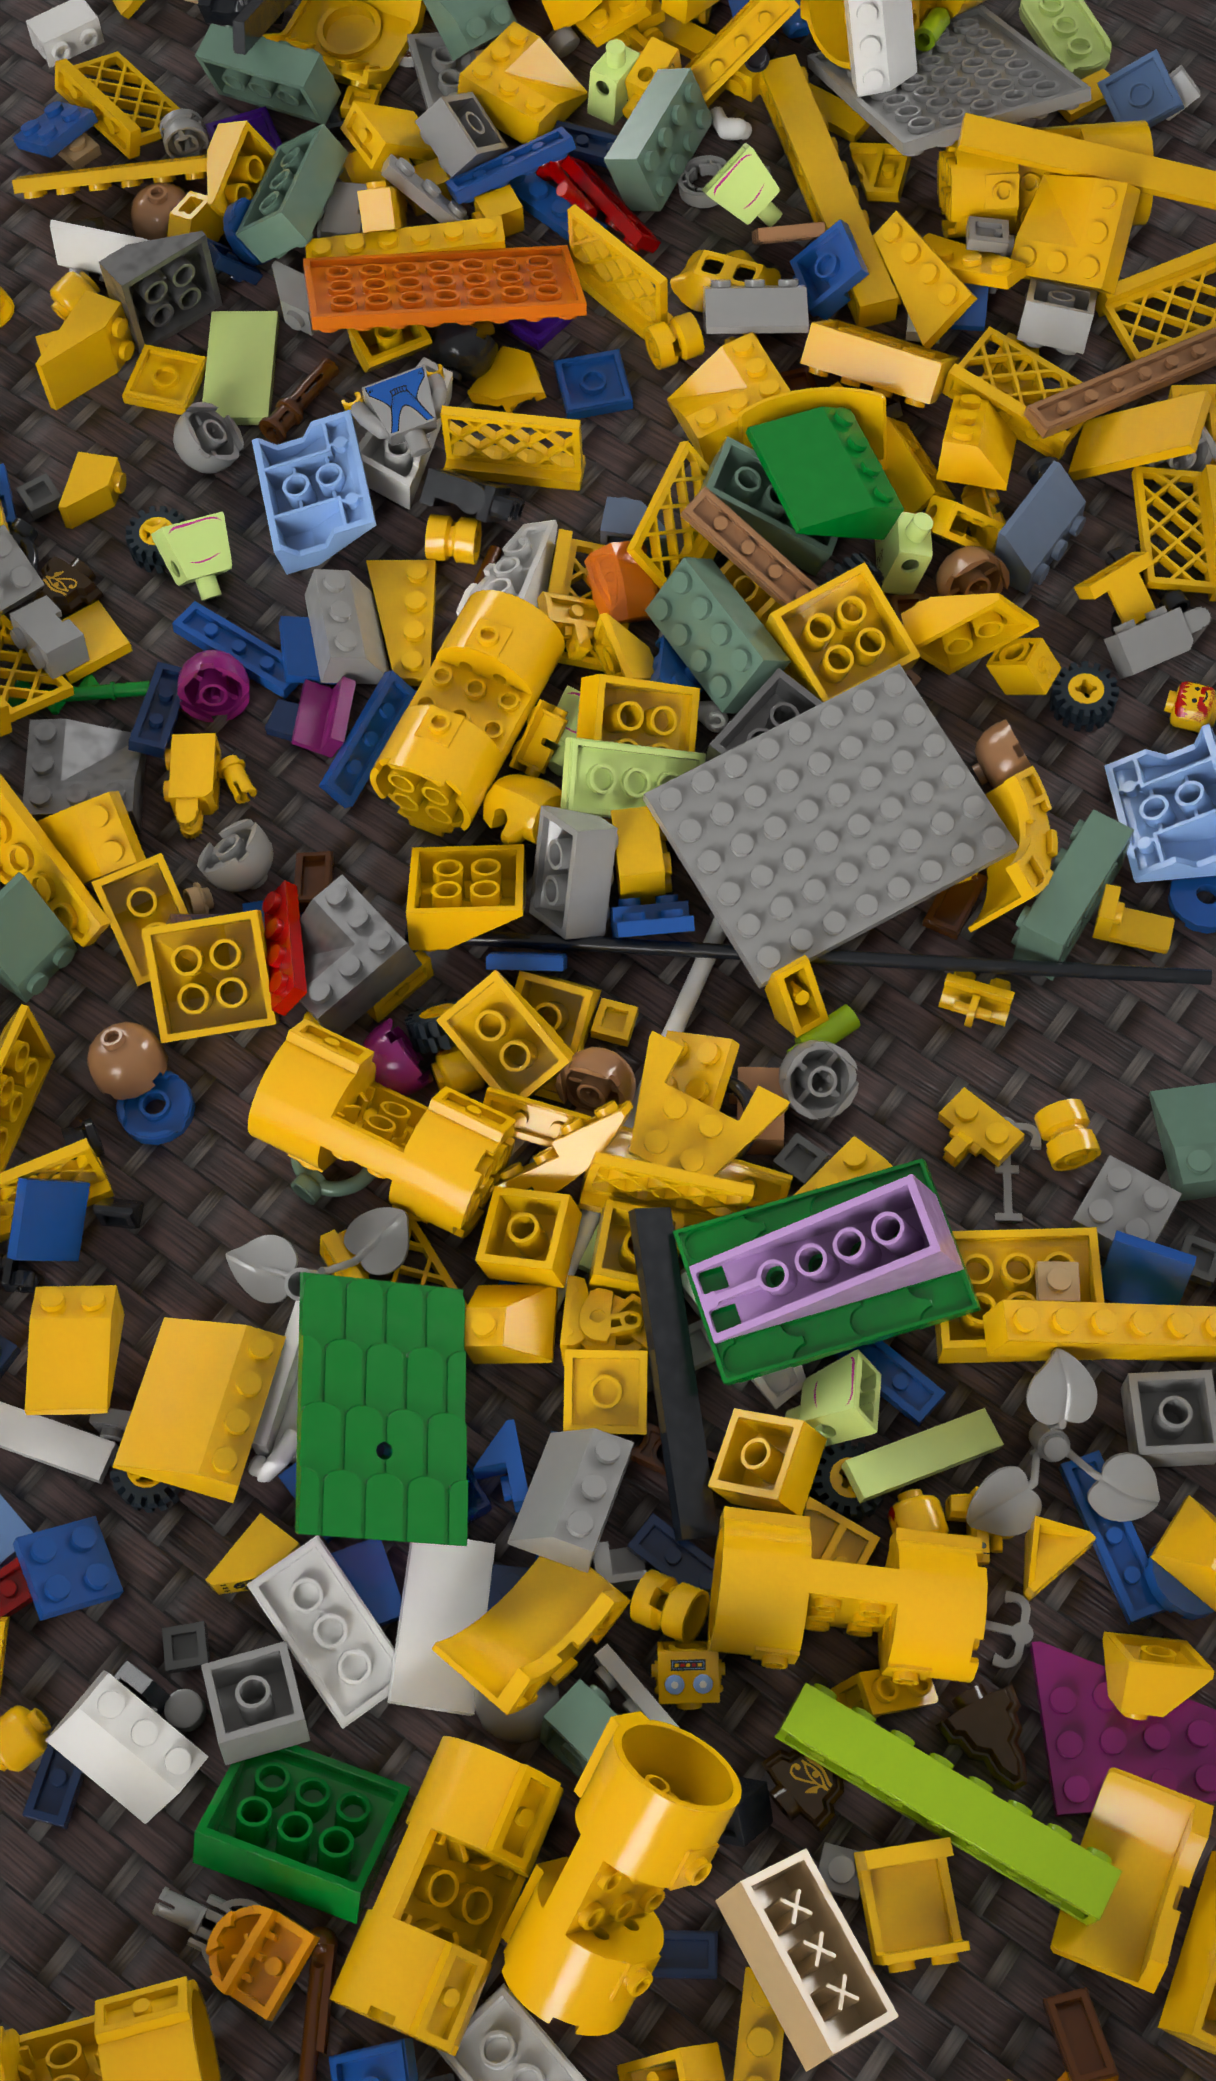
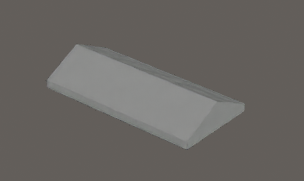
M439 32L407 34V42L426 109L431 107L440 97L457 94L459 74L476 58L475 52L473 51L453 61Z

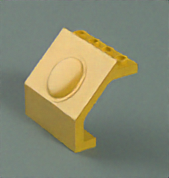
M302 0L281 33L263 34L262 36L276 42L286 41L292 46L304 50L307 48L316 50L323 56L328 70L337 82L347 86L379 90L380 96L409 49L407 34H418L421 30L426 6L423 0Z

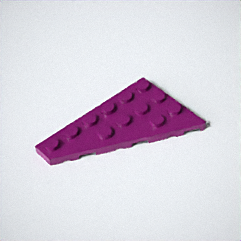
M1041 1641L1031 1642L1030 1651L1055 1817L1091 1814L1106 1774L1112 1767L1207 1804H1216L1215 1709L1186 1699L1164 1717L1148 1716L1146 1720L1127 1718L1121 1714L1108 1697L1105 1666Z

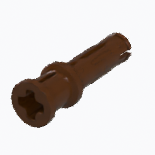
M323 358L289 397L281 398L276 403V409L269 417L261 419L259 428L262 434L271 442L282 444L286 440L287 432L294 425H299L303 421L304 411L320 395L330 381L338 375L339 369L332 360ZM315 382H317V383L312 387V389L306 394V392L309 390V388H310Z

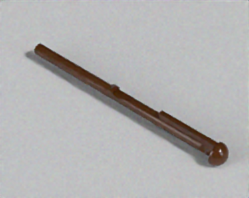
M324 1926L310 1930L320 1939L311 1953L298 2081H316L319 2052L327 2054L332 2000L329 1997L334 1987L338 1938L333 1930Z

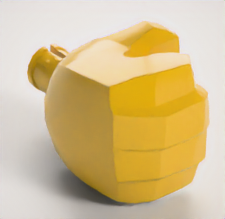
M522 774L504 776L492 784L483 800V819L491 829L506 824L501 833V841L505 845L522 844L525 839L537 845L541 806L560 808L562 791L555 784L541 778Z

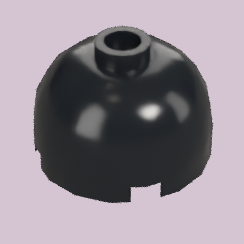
M442 323L441 326L434 327L431 333L432 344L429 345L431 361L436 364H442L443 368L453 372V384H461L462 381H474L487 373L498 351L496 341L489 335L486 336L485 340L476 336L478 329L473 326Z

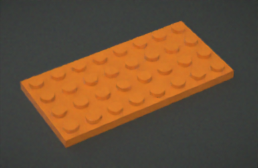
M568 245L303 258L312 330H319L324 333H333L339 329L354 328L358 331H368L373 327L386 326L392 329H403L408 325L437 327L442 323L472 325L478 321H491L502 324L514 319L537 322L543 318L551 317L572 320L577 316H587V302Z

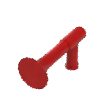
M565 158L555 162L550 161L539 166L536 175L544 181L554 180L558 184L556 189L558 196L563 197L572 205H577L591 218H596L597 210L564 173L561 164Z

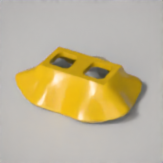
M704 249L697 250L692 254L682 272L672 277L670 285L682 303L691 310L703 313V286H711V280L726 279L731 280V286H745V282L733 278L740 267L754 270L753 279H764L765 285H778V279H781V275L775 268H766L763 264L756 263L744 250L720 254ZM711 259L723 262L724 265L719 274H711L702 271L705 261Z

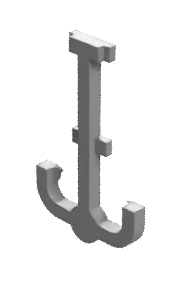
M1004 1117L1020 1131L1031 1136L1032 1140L1029 1146L1033 1150H1041V1137L1035 1126L1028 1123H1015L1011 1118ZM1010 1155L999 1167L995 1165V1174H1002L1004 1213H995V1222L1018 1224V1222H1023L1022 1213H1013L1011 1174H1019V1165H1011Z
M1006 1590L1005 1603L1014 1602L1021 1608L1020 1622L1014 1626L986 1620L985 1630L1009 1635L1016 1643L1014 1654L1010 1659H1004L997 1653L993 1656L992 1666L1003 1669L1013 1668L1020 1662L1024 1645L1029 1644L1034 1635L1033 1629L1029 1625L1031 1608L1028 1600L1019 1593Z

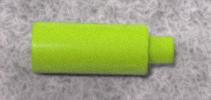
M933 8L915 31V47L918 50H931L949 26L950 15L947 9Z
M844 1004L828 1015V1021L798 1038L795 1037L794 1040L796 1045L809 1040L829 1041L836 1044L860 1028V1021L855 1012L848 1005ZM796 1045L788 1049L787 1053L790 1052Z

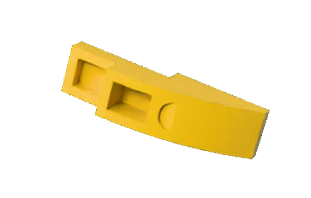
M615 1100L594 1110L595 1116L583 1121L579 1116L564 1123L559 1127L561 1133L552 1142V1147L533 1156L534 1162L524 1167L520 1162H517L503 1169L499 1173L501 1178L494 1186L525 1190L533 1187L534 1191L552 1193L559 1191L589 1168L595 1151L602 1153L621 1130L633 1109L631 1101L628 1100L617 1105Z

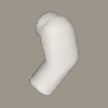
M714 107L710 110L713 119L712 124L720 138L733 141L746 140L751 136L752 126L749 122L741 118H727L721 107Z
M699 701L698 720L712 732H721L729 722L728 715L722 713L713 701Z
M286 1429L267 1459L261 1454L254 1456L248 1466L249 1474L257 1477L258 1482H270L290 1463L296 1454L297 1432Z

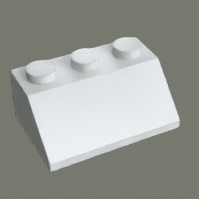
M844 0L851 77L857 97L889 92L917 73L912 0Z
M51 220L50 222L57 264L69 268V271L76 273L83 271L88 276L89 273L100 275L99 281L104 282L99 261L125 245L149 241L140 237Z
M105 1670L100 1673L45 1739L46 1742L144 1824L148 1823L182 1791L208 1758L197 1746Z

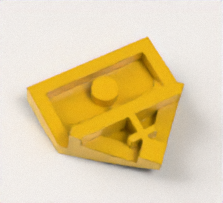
M502 346L497 352L490 370L482 377L477 378L467 392L472 403L497 407L503 405L508 413H513V410L519 403L528 399L532 400L533 397H535L536 401L546 398L539 372L531 354L506 346Z

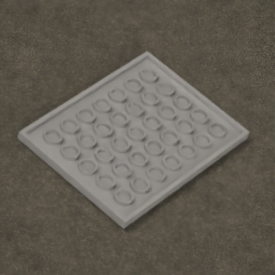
M983 5L975 6L950 19L949 26L931 50L920 51L916 48L917 73L889 92L857 97L852 84L851 69L835 65L821 51L807 55L808 68L903 156H918L929 148L953 145L956 140H959L965 113L1017 124V122L1027 119H1043L1048 116V113L1054 111L1073 110L1078 108L1079 104L1091 101V87Z
M900 664L644 793L643 796L646 806L759 989L767 985L773 972L806 955L810 962L1015 853L1019 847Z

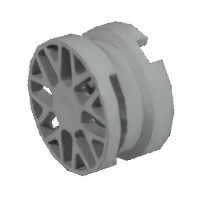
M181 108L171 111L161 120L159 129L165 151L170 158L202 155L201 151L208 148L209 141L204 129L203 119L197 112Z

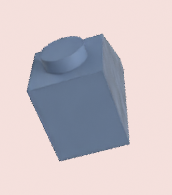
M607 496L600 528L601 544L607 545L613 542L631 541L647 506L641 500ZM657 518L659 531H665V526ZM666 535L660 536L662 557L669 556ZM646 537L643 544L647 548V556L652 558L649 537Z

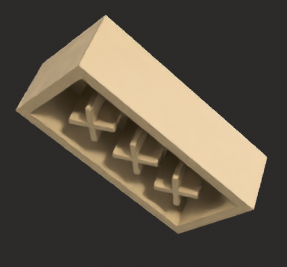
M806 1848L740 1881L715 1900L806 2072L899 2017Z

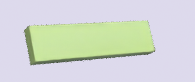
M983 1408L845 1460L841 1467L859 1503H863L997 1451L1004 1443L986 1409Z

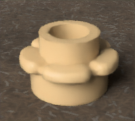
M195 882L193 887L184 889V903L191 918L202 916V918L208 917L209 910L214 908L213 897L209 888H201V885Z

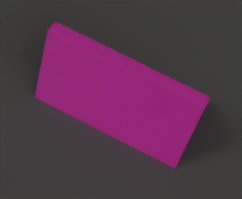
M343 676L336 686L331 689L306 679L303 683L291 744L332 758L345 740L356 681Z

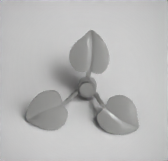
M393 1207L377 1208L361 1214L350 1223L344 1236L345 1247L356 1256L350 1260L328 1267H320L318 1270L297 1268L298 1255L295 1248L287 1239L276 1235L258 1237L239 1248L227 1252L226 1259L237 1282L254 1299L263 1303H277L289 1296L293 1300L300 1301L301 1272L329 1275L353 1267L360 1261L364 1269L374 1275L390 1274L397 1270L405 1261L409 1250V1218L406 1211Z
M1056 1347L1045 1364L1034 1375L1027 1389L1026 1404L1028 1410L1038 1420L1029 1431V1441L1034 1448L1029 1453L1032 1458L1030 1480L1028 1481L1023 1470L1016 1466H1006L991 1473L979 1486L970 1502L966 1522L970 1527L1000 1536H1016L1028 1531L1031 1528L1035 1515L1039 1516L1042 1509L1040 1497L1032 1490L1038 1485L1041 1458L1048 1462H1057L1067 1457L1088 1475L1096 1479L1097 1481L1088 1491L1087 1498L1091 1507L1105 1519L1118 1522L1133 1521L1146 1516L1158 1506L1160 1495L1155 1472L1150 1464L1141 1456L1129 1452L1115 1454L1106 1460L1102 1467V1472L1099 1473L1070 1448V1440L1062 1429L1066 1428L1067 1421L1082 1423L1088 1420L1096 1408L1098 1394L1090 1373L1079 1360L1067 1351Z

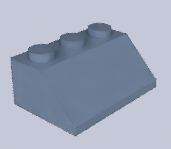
M1055 460L998 533L995 554L1002 560L1009 571V586L1026 595L1035 583L1038 585L1043 583L1050 570L1049 565L1051 562L1061 559L1067 549L1069 538L1072 535L1077 537L1086 522V518L1083 517L1086 501L1062 465Z

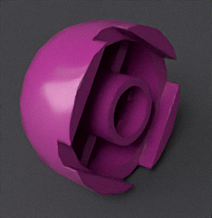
M206 650L196 653L184 663L179 672L178 696L181 699L180 705L190 716L205 722H214L212 716L228 714L226 721L234 719L245 710L249 703V678L244 666L234 656L221 650Z
M389 1018L366 1036L362 1046L375 1052L372 1059L376 1066L375 1082L404 1096H409L432 1082L433 1076L430 1069L424 1073L421 1071L418 1063L420 1060H424L420 1052L417 1053L413 1050L410 1038L399 1026L392 1030L393 1020Z

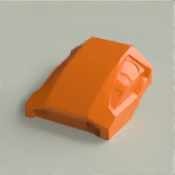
M630 541L609 543L591 552L584 561L588 570L586 581L592 589V600L599 613L609 614L620 624L652 620L645 612V609L660 590L626 551ZM643 544L642 547H641V549H642V550L644 551V553L646 554V553H647V548H646V546Z

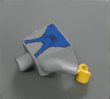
M437 364V371L428 372L425 365H421L362 387L363 399L360 392L357 391L354 393L356 397L354 402L347 403L343 399L341 400L345 411L351 410L353 419H356L362 427L377 438L387 439L391 446L406 441L412 457L424 455L431 450L426 434L437 429V420L441 418L442 405L445 406L448 391L444 381L442 364Z

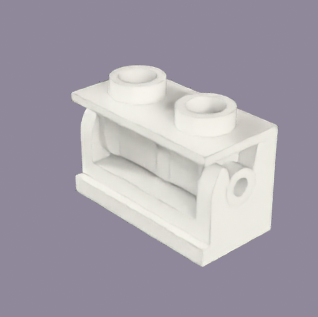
M69 0L26 20L32 44L41 56L47 60L49 68L55 66V61L65 58L68 60L105 42L99 19L85 0Z

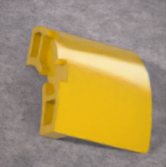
M848 387L807 388L768 397L744 408L738 413L739 442L753 449L745 433L748 427L822 406L851 409L883 470H887L886 397L882 393Z
M1033 765L1008 778L1003 784L985 794L1019 847L1015 853L987 867L988 880L985 902L978 918L968 927L970 933L1039 894L1049 884L1054 872L1050 870L1052 858L1058 855L1057 831L1050 829L1046 812L1051 810L1052 807L1042 781Z
M539 1556L516 1585L487 1613L461 1632L442 1641L435 1642L432 1650L502 1712L510 1715L536 1702L538 1699L537 1692L548 1681L556 1687L578 1666V1662L574 1657L590 1640L598 1644L631 1600L592 1567H590L588 1573Z
M1110 1768L1098 1794L1080 1846L1086 1850L1088 1847H1093L1104 1852L1112 1859L1111 1865L1122 1872L1099 1921L1087 1926L1064 1911H1059L1050 1945L1051 1951L1054 1954L1154 1994L1168 1966L1172 1943L1181 1914L1177 1907L1184 1886L1189 1888L1209 1838L1214 1806L1118 1768Z

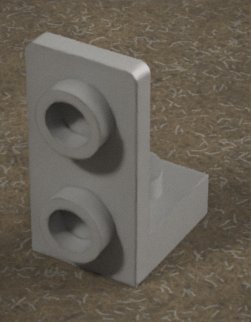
M975 216L968 217L966 225V250L993 252L1004 257L1012 255L1014 235H1009V220ZM989 287L988 293L996 294L997 288Z

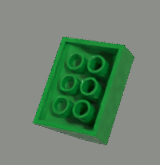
M822 406L748 427L745 432L796 534L884 540L904 510L895 489L888 480L882 465L874 454L851 409Z
M297 1745L232 1763L195 1830L193 1863L357 1924L374 1888L410 1793V1787Z

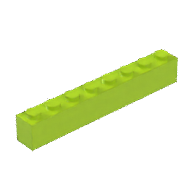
M807 1682L804 1684L776 1733V1739L939 1837H950L951 1843L1085 1925L1089 1926L1100 1920L1122 1872L1111 1865L1112 1859L1107 1854L1093 1847H1088L1086 1850L1071 1841L1072 1835L1058 1825L1048 1823L1047 1826L1031 1817L1033 1812L1025 1805L1015 1800H1008V1802L992 1794L993 1788L985 1781L974 1776H969L967 1779L954 1771V1765L943 1756L936 1753L927 1755L915 1748L914 1740L898 1730H891L889 1732L875 1724L876 1718L866 1710L856 1706L850 1709L836 1700L837 1695L829 1688L817 1683L813 1686Z

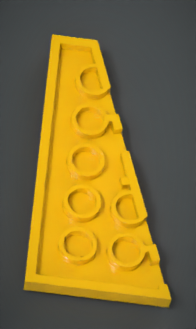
M0 773V881L6 885L20 872L69 931L74 941L83 948L94 944L112 922Z

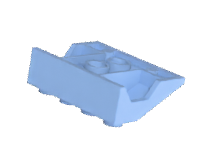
M351 410L311 421L303 437L276 445L260 438L252 440L273 550L287 575L322 564L377 525Z
M1210 724L1201 727L1194 744L1167 755L1144 749L1104 765L1118 821L1134 829L1127 856L1133 879L1136 883L1216 876V735Z

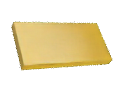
M1207 390L1087 420L1083 425L1068 474L1075 481L1196 453L1212 397Z

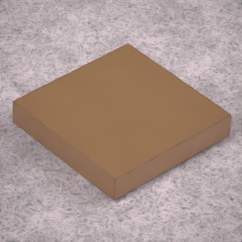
M825 222L757 228L752 231V244L762 245L817 239L825 232Z

